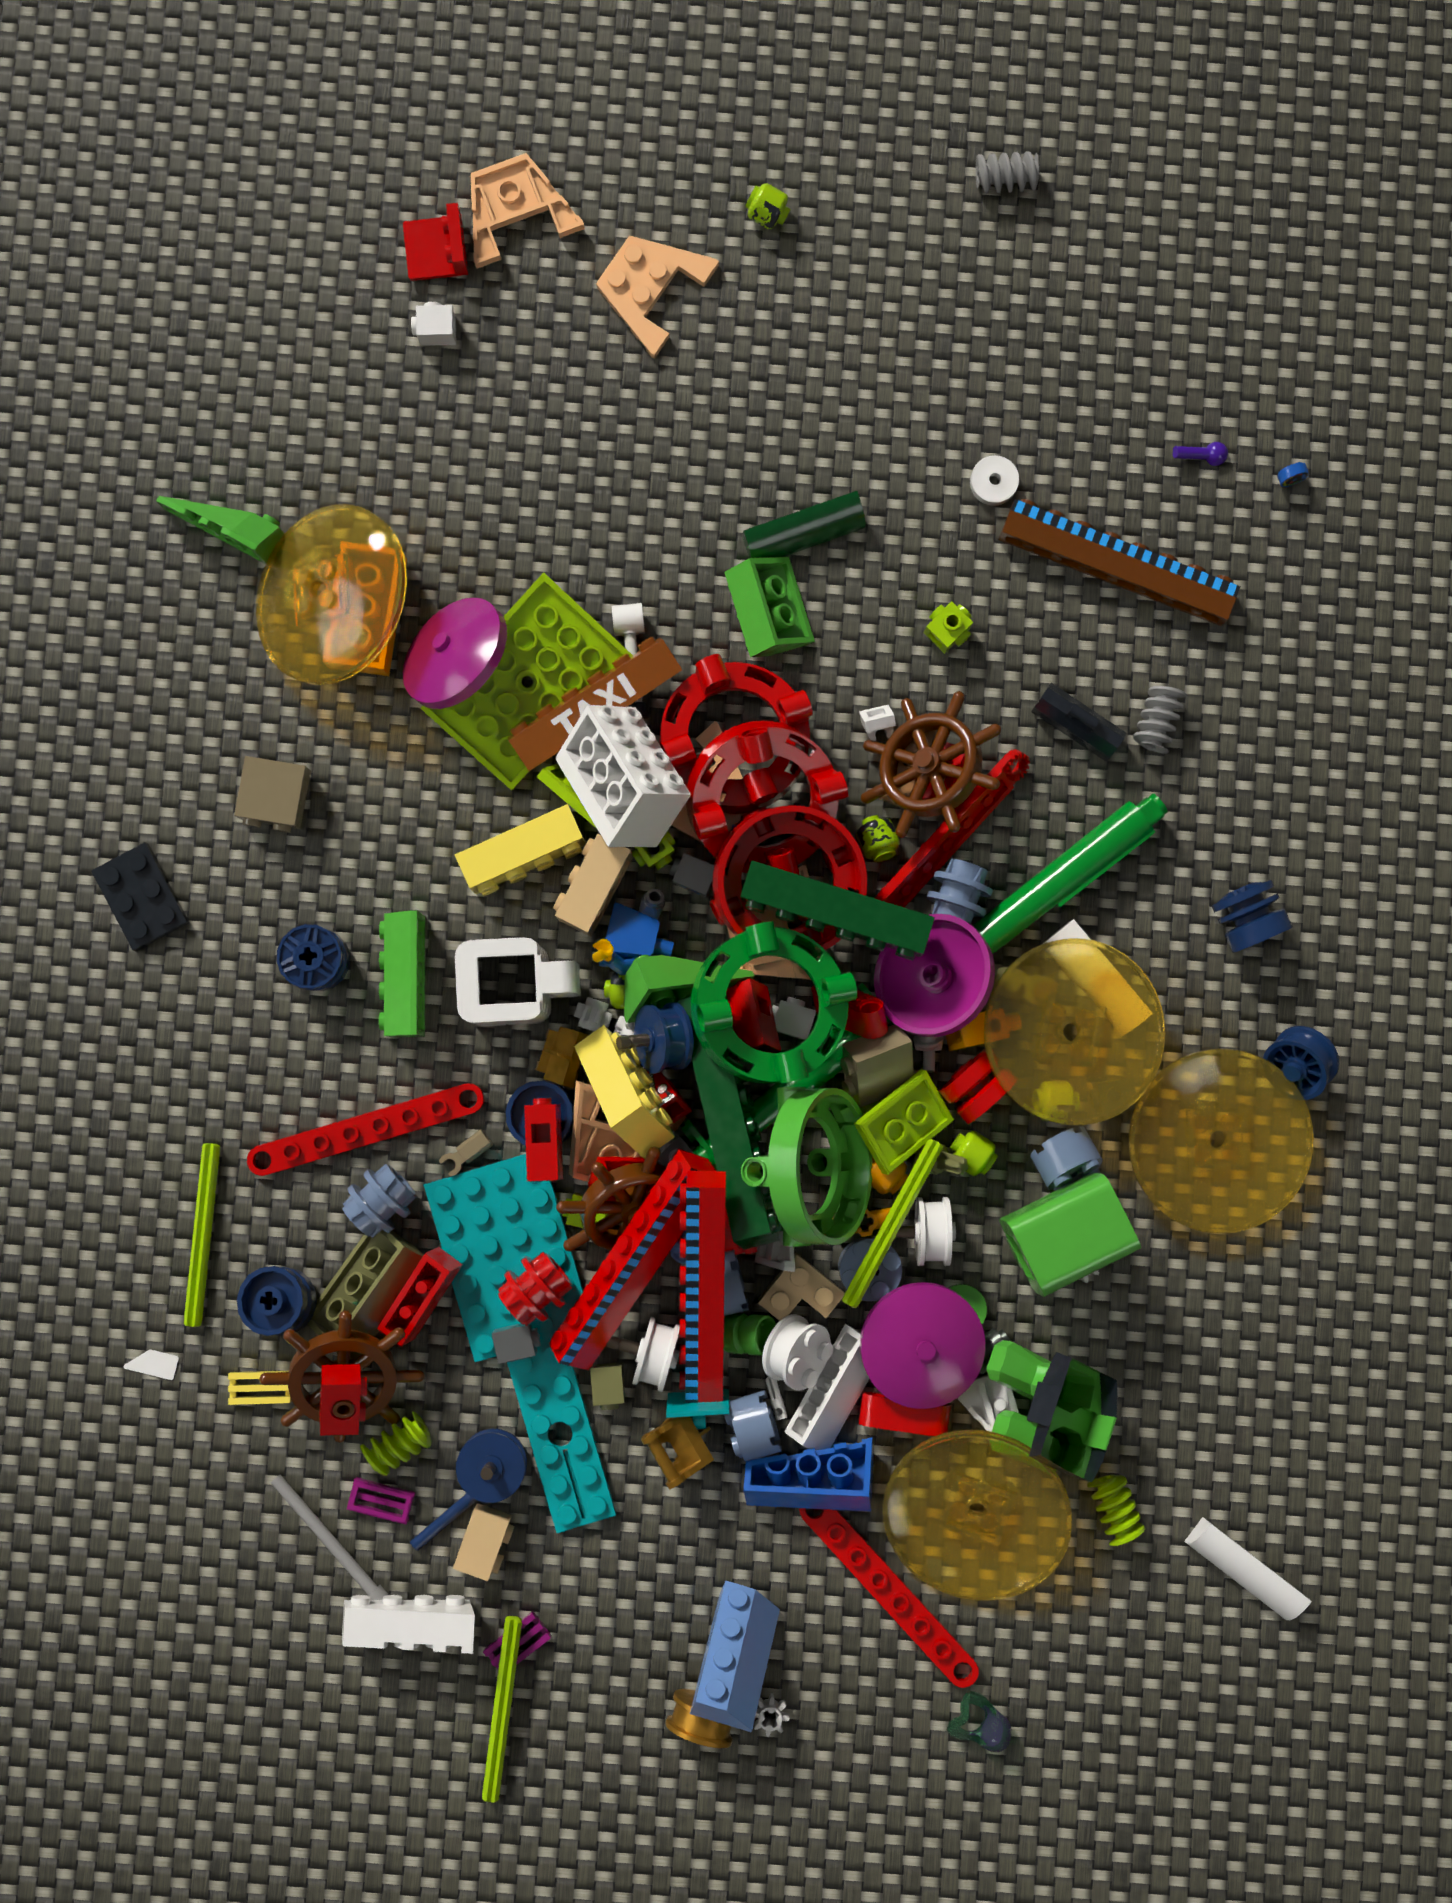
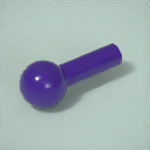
M1212 442L1207 447L1175 446L1172 454L1173 458L1204 459L1212 466H1219L1227 460L1228 449L1221 442Z

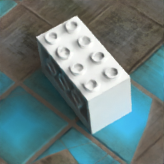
M587 705L555 757V760L608 847H657L691 796L682 777L679 776L673 767L669 757L659 745L655 735L650 731L636 707Z

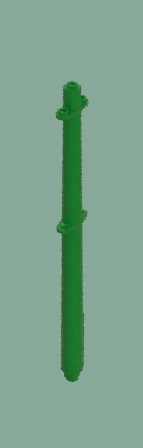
M1151 794L1137 805L1130 801L1126 802L972 925L985 938L992 954L1050 909L1064 905L1155 833L1153 825L1168 813L1165 804L1155 794ZM863 983L857 986L859 991L873 996ZM886 1016L888 1027L894 1025V1023ZM844 1030L843 1036L832 1055L817 1069L808 1073L809 1078L782 1084L781 1082L775 1083L753 1101L755 1111L750 1113L754 1123H758L760 1132L774 1123L777 1118V1088L806 1087V1089L821 1087L843 1070L840 1059L843 1058L842 1044L862 1036ZM687 1119L684 1121L685 1125L681 1130L691 1143L695 1140L700 1143V1145L692 1150L693 1153L709 1159L715 1170H717L710 1137L705 1140L693 1123Z

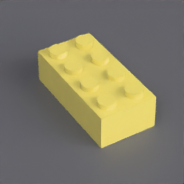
M566 804L455 854V857L469 888L475 894L482 893L483 896L499 890L498 885L509 880L512 884L526 878V872L534 868L542 871L555 864L554 859L565 855L566 859L580 854L582 852L581 847L585 846L586 842L569 805Z
M602 1025L574 1047L611 1129L645 1159L651 1147L660 1148L675 1137L669 1126L673 1122L668 1113L660 1107L659 1104L662 1103V1099L657 1091L650 1087L649 1084L653 1082L652 1078L640 1066L641 1062L637 1051L634 1048L619 1050L616 1045V1039L622 1036L617 1031L612 1033L605 1025Z

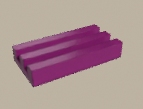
M356 1477L346 1510L406 1525L416 1492ZM359 1487L368 1490L406 1499V1502H401L373 1495L370 1493L358 1491ZM358 1498L403 1510V1514L358 1504L355 1501Z
M534 1611L522 1619L521 1629L531 1621L535 1626L520 1637L519 1647L539 1631L542 1635L518 1653L517 1664L547 1642L552 1636ZM503 1634L483 1650L485 1656L489 1657L491 1664L494 1667L496 1666L497 1669H499L500 1653L496 1655L494 1651L502 1645Z

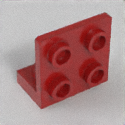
M458 203L446 204L447 215L403 222L407 269L410 281L468 275L463 221Z

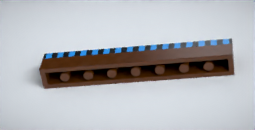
M1027 499L1014 500L998 540L1218 626H1222L1228 620L1241 587L1233 584L1234 581L1231 578L1223 575L1215 577L1205 573L1206 570L1198 565H1184L1177 562L1178 559L1170 554L1162 553L1159 555L1153 553L1144 544L1137 542L1130 544L1122 541L1118 534L1099 532L1094 530L1093 526L1087 522H1073L1066 519L1065 515L1059 511H1045L1037 508V504Z

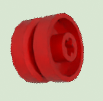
M989 1047L964 1063L939 1090V1094L949 1104L956 1103L965 1095L968 1096L959 1105L957 1110L959 1116L967 1124L972 1123L991 1108L1018 1080L1008 1068L999 1069L990 1077L988 1076L999 1061V1058Z

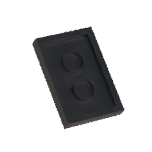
M144 842L91 870L133 951H138L190 923L148 843Z

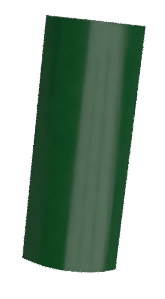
M858 491L743 530V542L749 558L785 557L864 529L866 526L865 515Z

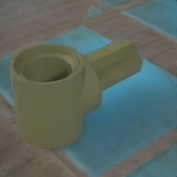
M942 1145L943 1149L930 1173L938 1175L946 1171L956 1175H963L969 1167L967 1159L949 1153L946 1145ZM924 1146L915 1152L914 1159L911 1165L912 1168L916 1163Z

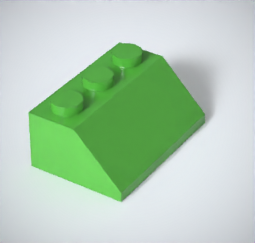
M789 557L749 558L724 572L750 658L772 656L815 642Z

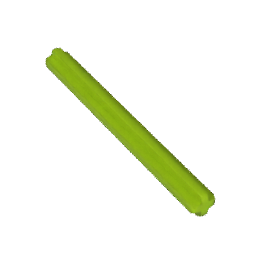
M929 1139L921 1151L842 1298V1301L850 1307L857 1308L943 1149L939 1142Z
M214 1143L202 1145L184 1314V1325L188 1327L201 1326L203 1318L220 1156V1145Z
M507 1616L504 1623L482 1799L485 1802L495 1803L499 1800L522 1627V1619L518 1616Z

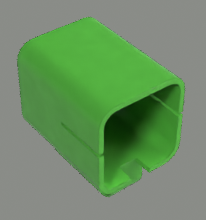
M1093 1172L999 1219L1007 1237L1006 1241L1019 1267L1023 1269L1033 1290L1043 1297L1141 1249L1139 1239L1107 1177L1101 1173Z

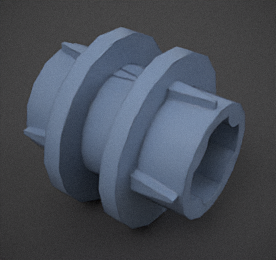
M951 859L945 872L936 871L934 874V879L942 883L940 892H928L927 899L935 903L932 914L952 915L971 924L974 916L983 918L986 910L978 906L977 903L980 896L991 897L993 892L991 888L984 885L988 871L966 861Z
M385 1164L376 1173L371 1169L363 1173L368 1182L363 1189L355 1184H351L347 1188L351 1196L343 1203L344 1207L342 1208L350 1221L368 1237L371 1236V1238L382 1229L390 1233L395 1228L390 1217L397 1213L406 1218L410 1214L407 1206L416 1198L414 1196L416 1194L403 1176L392 1166Z

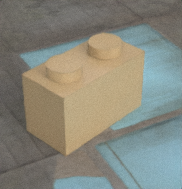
M477 1503L453 1569L485 1581L489 1580L492 1572L498 1574L504 1558L503 1555L499 1554L502 1543H509L515 1527L509 1524L512 1515Z

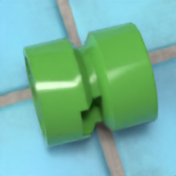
M736 1313L725 1316L724 1351L734 1354L745 1353L762 1356L766 1340L775 1327L776 1322L769 1315L752 1314L748 1316L744 1313Z

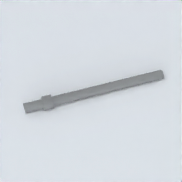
M278 1475L271 1482L275 1489L367 1595L370 1596V1600H383V1596L388 1595L386 1590L381 1585L377 1586L287 1481L281 1475Z

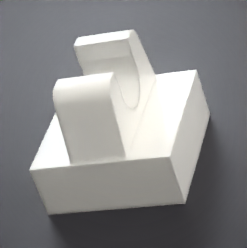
M889 705L859 711L861 723L870 740L876 741L875 733L881 729H884L887 738H890L893 734V726H896Z

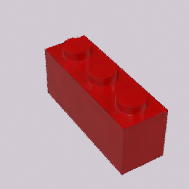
M440 1247L426 1252L377 1329L388 1335L394 1329L402 1328L405 1331V1337L397 1343L401 1347L414 1340L463 1264Z

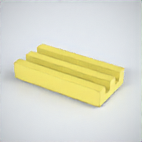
M289 1371L228 1373V1380H230V1385L228 1386V1392H230L228 1405L291 1403L288 1385H237L238 1379H259L263 1373ZM285 1391V1395L237 1397V1392Z

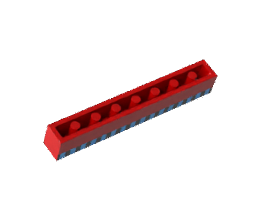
M679 1149L674 1158L668 1163L665 1171L655 1186L652 1187L641 1207L636 1211L606 1259L603 1260L589 1284L586 1285L573 1308L569 1310L568 1315L553 1334L549 1345L559 1364L589 1371L683 1233V1231H680V1211H686V1203H680V1183H687V1171H716L709 1159Z
M687 1171V1183H680V1203H686V1211H680V1231H686V1239L680 1238V1258H686V1266H680V1285H686V1293L680 1292V1312H686V1319H680L679 1337L686 1338V1345H680L679 1364H686L685 1371H680L679 1390H685V1403L723 1401L726 1171Z

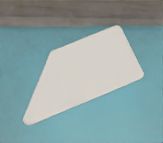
M150 1349L126 1363L123 1367L124 1369L173 1380L179 1357Z

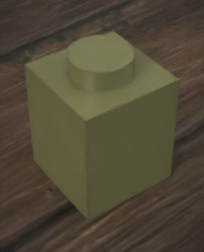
M623 1363L593 1364L590 1368L593 1406L600 1405L601 1410L618 1409L619 1404L625 1402Z

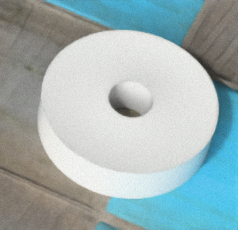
M997 455L988 456L980 460L975 465L970 477V487L973 495L980 502L991 506L1001 505L1009 501L1015 494L1019 484V474L1015 465L1007 458ZM997 477L1000 483L994 485L989 481V478Z

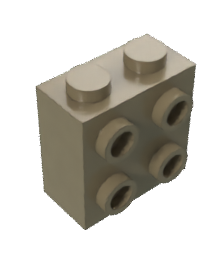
M245 756L234 816L243 820L242 825L261 828V823L273 825L272 830L291 833V828L301 829L311 770L304 765Z
M895 1024L889 1026L888 1032L880 1038L867 1039L860 1037L842 1044L843 1058L840 1059V1063L845 1076V1080L842 1081V1087L856 1101L859 1108L886 1098L914 1075L912 1041L902 1028Z

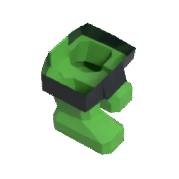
M1002 1340L995 1344L987 1366L989 1379L1031 1399L1032 1404L1028 1417L1009 1410H1004L997 1414L989 1438L992 1449L1043 1472L1053 1473L1058 1470L1081 1480L1092 1482L1103 1462L1117 1419V1380L1058 1352H1055L1052 1361H1049L1014 1342Z

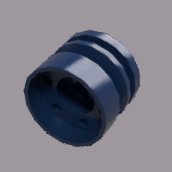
M1272 880L1250 883L1225 894L1222 899L1212 905L1214 913L1228 908L1230 914L1218 919L1219 924L1234 921L1236 925L1235 928L1225 934L1232 953L1253 946L1293 927L1285 909L1270 911L1268 907L1280 898L1278 893L1264 898L1262 892L1274 887Z
M304 924L293 928L282 938L277 948V964L280 973L289 983L309 991H325L334 988L345 978L350 966V953L346 943L338 934L318 925ZM310 950L317 954V958L312 959V965L310 962L305 961V956L310 955Z

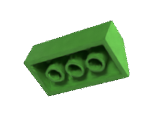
M417 910L384 913V921H380L379 936L380 939H384V951L379 953L380 970H384V982L379 983V998L384 1000V1012L379 1013L380 1031L384 1030V1036L425 1037V915Z

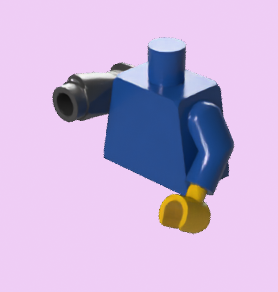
M658 889L648 890L642 897L639 911L615 902L605 939H601L593 944V947L598 951L593 953L592 958L595 962H599L598 966L609 967L617 974L623 976L635 958L639 956H671L674 942L657 938L660 926L658 918L665 906L663 893Z

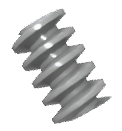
M1026 151L1021 159L1020 154L1014 152L1009 160L1007 153H1002L999 160H997L996 155L991 153L988 156L987 162L982 154H978L975 167L977 189L979 185H982L985 194H988L990 186L994 184L996 192L1000 193L1002 185L1006 184L1008 192H1012L1014 183H1018L1020 192H1024L1026 182H1029L1032 191H1035L1039 179L1038 154L1036 153L1033 159L1031 152Z
M1153 686L1148 690L1150 698H1147L1144 702L1145 707L1148 709L1142 710L1140 714L1144 720L1137 723V728L1140 732H1135L1133 739L1148 750L1167 754L1169 750L1163 747L1162 743H1172L1173 739L1166 735V731H1176L1177 728L1169 722L1170 720H1180V716L1174 713L1173 710L1183 709L1184 705L1177 701V698H1186L1187 694L1182 690L1169 686Z

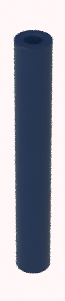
M466 1493L410 1541L412 1547L416 1551L420 1550L477 1500Z

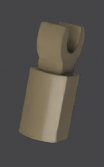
M480 1129L457 1146V1152L443 1155L439 1162L442 1164L448 1159H452L455 1162V1168L448 1174L450 1177L457 1175L461 1171L464 1162L471 1163L491 1148L493 1143L485 1132Z

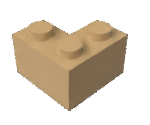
M795 1252V1272L781 1270L759 1297L758 1304L780 1321L788 1316L803 1299L827 1318L843 1298L845 1292Z

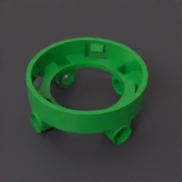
M773 921L745 927L746 931L734 936L716 948L705 960L696 976L691 995V1016L695 1033L710 1058L726 1072L740 1079L762 1084L779 1082L782 1084L809 1078L808 1073L817 1069L832 1055L843 1036L848 1018V1002L857 999L855 979L850 972L841 974L840 969L830 954L820 944L802 933L787 928L775 927ZM723 953L729 958L721 966L713 983H711L704 977H711L715 968L720 963L715 959ZM777 956L796 963L809 975L818 994L819 1012L812 1032L799 1046L786 1052L767 1053L756 1050L744 1043L732 1029V1011L728 1000L725 999L728 985L741 966L758 957ZM728 1048L734 1055L745 1062L753 1064L750 1072L746 1073L740 1070L743 1065L736 1062L730 1056L724 1058L722 1055Z

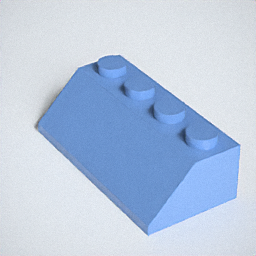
M725 1581L719 1594L690 1710L691 1715L748 1732H752L780 1611L778 1607L756 1589Z

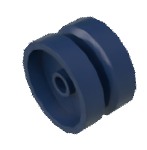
M544 1080L528 1082L517 1088L509 1098L506 1108V1122L512 1136L526 1146L524 1105H533V1099L552 1098V1104H561L562 1143L568 1140L572 1135L575 1098L572 1092L563 1085Z
M270 1266L259 1268L247 1276L241 1284L237 1296L238 1313L243 1323L253 1332L266 1336H282L288 1329H292L295 1332L303 1329L313 1317L317 1304L316 1290L311 1280L300 1270L288 1267Z

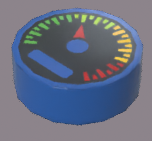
M1298 462L1283 468L1278 473L1277 478L1281 487H1289L1306 479L1309 476V471L1305 463Z

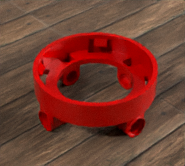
M713 654L699 660L695 664L696 673L683 681L672 694L663 713L660 731V746L687 787L691 769L696 761L695 750L688 736L689 724L696 709L706 699L725 691L748 692L764 700L773 709L780 723L799 730L809 739V718L813 716V710L804 690L795 692L789 684L773 672L748 663H724L720 654ZM683 698H686L678 712L676 723H671V721L674 720L676 712L680 707L678 704ZM789 737L787 738V743L801 747V750L808 755L809 747L805 743L802 747L790 740ZM777 756L768 768L764 767L746 774L742 779H727L721 792L726 794L723 802L720 801L723 813L743 814L763 806H770L792 788L802 771L801 768L793 762L790 768L792 774L785 770L791 760ZM707 771L706 775H702L700 782L707 785L712 773Z
M774 721L742 723L714 738L696 759L687 782V788L691 793L686 802L688 818L698 839L717 858L723 842L730 834L723 810L720 807L721 792L727 778L743 762L746 761L749 764L762 763L772 759L774 755L793 761L801 768L808 780L810 787L809 807L820 810L835 819L839 800L848 798V788L844 775L841 771L837 772L822 749L799 730ZM789 737L790 740L802 747L805 743L812 752L808 756L796 746L787 743V738ZM717 754L723 759L714 769L708 784L705 785L700 782L703 774L706 775L709 767L714 762V756ZM804 819L803 822L812 824L822 830L825 820L820 824L808 819ZM795 834L776 844L756 846L748 856L742 872L748 873L751 861L753 860L800 875L798 864L809 858L819 846L811 840ZM734 845V847L732 848L733 852L735 851L737 845Z
M789 805L772 808L763 806L741 816L742 822L730 832L723 842L713 870V893L715 899L709 901L718 923L721 926L727 925L735 936L746 931L745 927L763 923L751 910L746 909V903L741 900V877L744 864L753 849L764 840L776 835L795 834L814 842L821 848L824 861L833 873V886L846 890L851 888L856 890V893L866 896L867 870L865 860L854 837L832 816L805 806ZM796 813H806L805 819L818 824L825 820L823 829L821 830L803 821L794 820ZM734 845H737L735 851L733 852L732 848L734 847ZM725 867H728L727 876L724 875ZM806 923L791 929L813 939L825 950L841 940L835 937L836 931L824 928L822 933L806 928Z

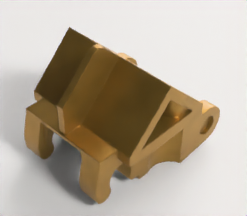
M561 1026L558 1032L548 1029L541 1058L537 1062L535 1070L545 1073L543 1078L545 1080L575 1089L581 1061L574 1046L589 1035Z
M690 1416L667 1418L661 1426L644 1434L641 1438L643 1445H648L664 1473L669 1490L680 1485L688 1477L714 1460L701 1437L711 1428L708 1426L706 1429L697 1430ZM662 1443H671L677 1454L675 1461L671 1462Z

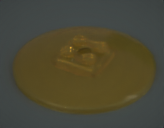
M336 504L322 507L307 514L289 528L278 541L265 564L260 578L256 599V621L259 637L267 655L283 673L308 684L327 685L337 683L356 675L366 668L387 645L399 622L407 588L404 554L400 542L390 526L379 516L362 507ZM322 584H324V590L320 593L318 597V589Z
M1069 938L1051 941L1032 948L1016 959L1005 970L996 983L988 1001L984 1021V1041L987 1057L995 1077L1005 1092L1019 1106L1046 1121L1065 1125H1088L1119 1115L1132 1106L1148 1089L1162 1060L1165 1045V1021L1155 988L1143 970L1133 960L1119 950L1104 943L1088 939ZM1068 1023L1073 1024L1077 1029V1036L1072 1041L1067 1040L1063 1033L1064 1027Z
M1208 1049L1191 1053L1172 1062L1161 1070L1147 1085L1135 1106L1131 1118L1129 1155L1134 1174L1141 1189L1148 1199L1166 1216L1179 1224L1198 1231L1234 1233L1248 1230L1270 1220L1281 1212L1295 1197L1308 1174L1311 1164L1314 1141L1313 1126L1309 1110L1300 1091L1292 1081L1286 1079L1278 1067L1259 1056L1244 1051ZM1215 1131H1221L1225 1137L1224 1143L1220 1147L1214 1148L1210 1144V1136Z
M952 1431L934 1436L910 1450L897 1464L887 1483L884 1495L883 1521L887 1537L894 1552L901 1562L920 1580L952 1596L971 1600H999L1022 1594L1039 1585L1053 1573L1062 1561L1068 1549L1072 1530V1510L1067 1490L1053 1468L1029 1457L1031 1448L1022 1442L990 1431ZM974 1503H980L985 1506L986 1511L976 1513L969 1506Z

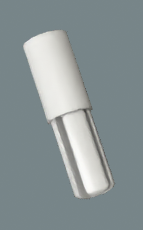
M767 1377L765 1380L775 1419L787 1418V1413L777 1380Z

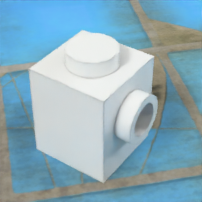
M427 302L424 306H416V317H411L412 335H417L421 346L456 345V315L452 305Z
M788 997L787 1002L781 1000L779 1006H772L777 1032L805 1041L809 1036L816 1011L805 1008V1001Z

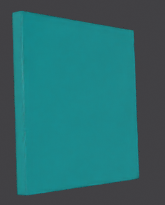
M723 1389V1401L685 1403V1392L668 1393L666 1418L693 1416V1423L697 1429H706V1415L729 1414V1389Z

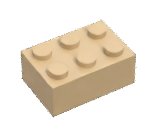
M597 834L595 839L589 838L582 851L585 859L580 867L574 866L568 878L570 887L567 893L561 892L553 907L556 910L555 916L559 921L592 937L633 859L630 849L626 847H608L600 834Z

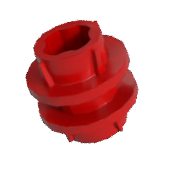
M542 1252L533 1260L528 1256L522 1259L521 1262L526 1271L518 1277L513 1271L509 1270L504 1274L507 1282L498 1289L500 1292L498 1296L515 1319L522 1325L525 1324V1326H528L536 1318L542 1322L547 1320L549 1316L544 1307L552 1301L561 1308L566 1303L563 1296L572 1289L570 1286L572 1283L566 1273L545 1252Z

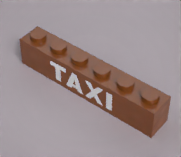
M653 636L646 639L637 646L640 651L631 657L627 653L612 662L614 668L605 674L600 670L587 679L589 684L578 691L577 687L572 688L561 696L563 700L555 707L548 704L535 714L538 718L527 724L526 721H523L510 730L512 735L508 737V741L528 771H531L560 751L587 705L628 707L681 672L682 668L664 640L660 637L655 640Z

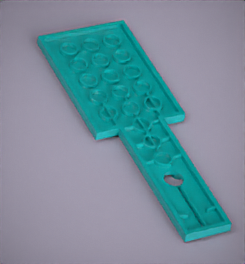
M526 1154L424 1184L441 1247L445 1252L463 1264L453 1279L452 1285L475 1362L497 1356L492 1338L494 1329L520 1323L508 1311L498 1296V1293H500L498 1289L507 1282L504 1274L511 1270L519 1277L526 1271L521 1262L522 1259L528 1256L533 1260L542 1252H545V1254H549L558 1263L570 1279L572 1289L563 1296L566 1302L565 1305L559 1308L551 1301L544 1307L549 1318L544 1322L538 1318L531 1322L532 1328H538L541 1339V1346L537 1347L536 1355L510 1361L507 1364L556 1533L616 1516V1509L575 1369L572 1366L559 1364L549 1345L553 1334L558 1330L568 1315L569 1310L573 1308L584 1291L573 1252L566 1251L563 1247L565 1240L568 1239L562 1215L556 1209L558 1201L552 1181H527ZM556 1422H564L572 1429V1439L566 1445H555L549 1439V1428Z

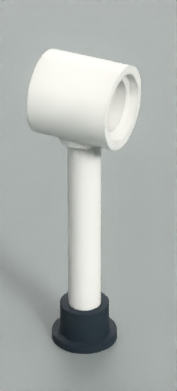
M642 603L612 606L614 635L624 636L625 648L634 655L637 653L636 635L645 633ZM642 697L628 706L636 707L643 719L650 718V714L646 711V702H642Z

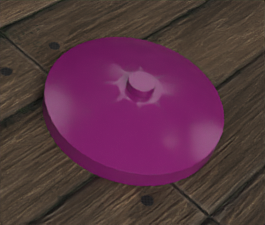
M465 598L447 605L433 615L417 633L405 657L403 682L408 694L427 708L444 709L459 704L478 691L493 674L504 653L507 641V625L501 612L484 599Z
M929 914V916H933L935 919L924 954L921 957L915 956V959L912 961L896 956L895 949L885 947L880 952L876 962L874 988L876 997L884 1003L886 1016L895 1025L917 1036L940 1037L964 1028L982 1011L993 988L995 964L987 941L972 925L952 915Z
M911 1283L890 1291L870 1310L861 1331L860 1354L863 1366L871 1382L888 1399L910 1408H935L957 1399L973 1384L984 1361L985 1334L978 1315L971 1305L958 1293L935 1283Z

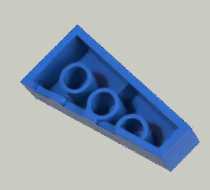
M873 1438L861 1439L862 1442L849 1445L846 1442L834 1444V1447L815 1451V1448L803 1450V1453L787 1456V1454L747 1461L743 1490L746 1504L750 1506L871 1512L874 1460Z

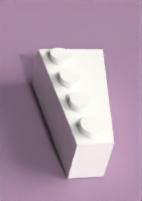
M354 1595L351 1597V1600H344L342 1644L348 1647L384 1649L388 1647V1642L394 1643V1647L401 1650H414L420 1644H426V1647L433 1648L435 1652H446L447 1648L451 1646H461V1653L473 1654L475 1614L470 1600H465V1597L461 1595H448L446 1600H433V1596L417 1595L414 1600H402V1597L398 1595L383 1596V1600H370V1596Z

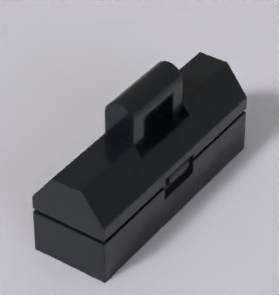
M1050 683L1031 711L1104 761L1111 758L1127 734L1053 683Z

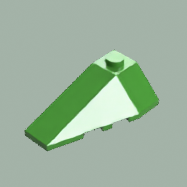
M159 496L156 500L166 511L267 566L285 536L279 527L280 522L267 514L260 517L253 512Z
M642 955L635 958L625 974L624 1018L626 1023L635 1022L637 1013L645 1005L663 1008L667 1003H679L678 1000L691 997L696 976L704 962L665 955ZM717 965L711 977L705 976L704 978L713 983L721 965ZM738 969L727 989L735 986L738 981H745L749 978L753 979V971Z

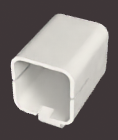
M531 938L469 940L460 944L456 950L457 1009L461 1018L467 1022L479 1026L538 1024L544 1022L551 1013V998L581 996L579 964L576 961H549L547 952ZM534 955L536 1002L480 1005L478 958Z

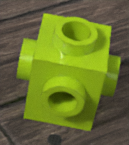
M952 601L946 607L941 604L929 616L932 621L926 626L923 633L945 654L954 644L960 647L971 636L968 630L973 624V621L970 619L972 616L960 604L956 606Z
M667 830L658 844L660 849L657 854H650L648 847H634L635 850L632 851V855L640 867L646 864L649 870L653 867L660 870L673 861L671 855L675 853V850L672 846L676 842Z

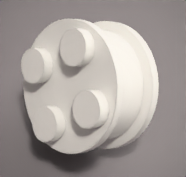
M791 1314L784 1317L775 1325L766 1340L762 1355L764 1372L774 1380H784L785 1384L794 1390L799 1391L812 1388L833 1354L834 1348L831 1344L829 1332L819 1324H809L800 1315Z

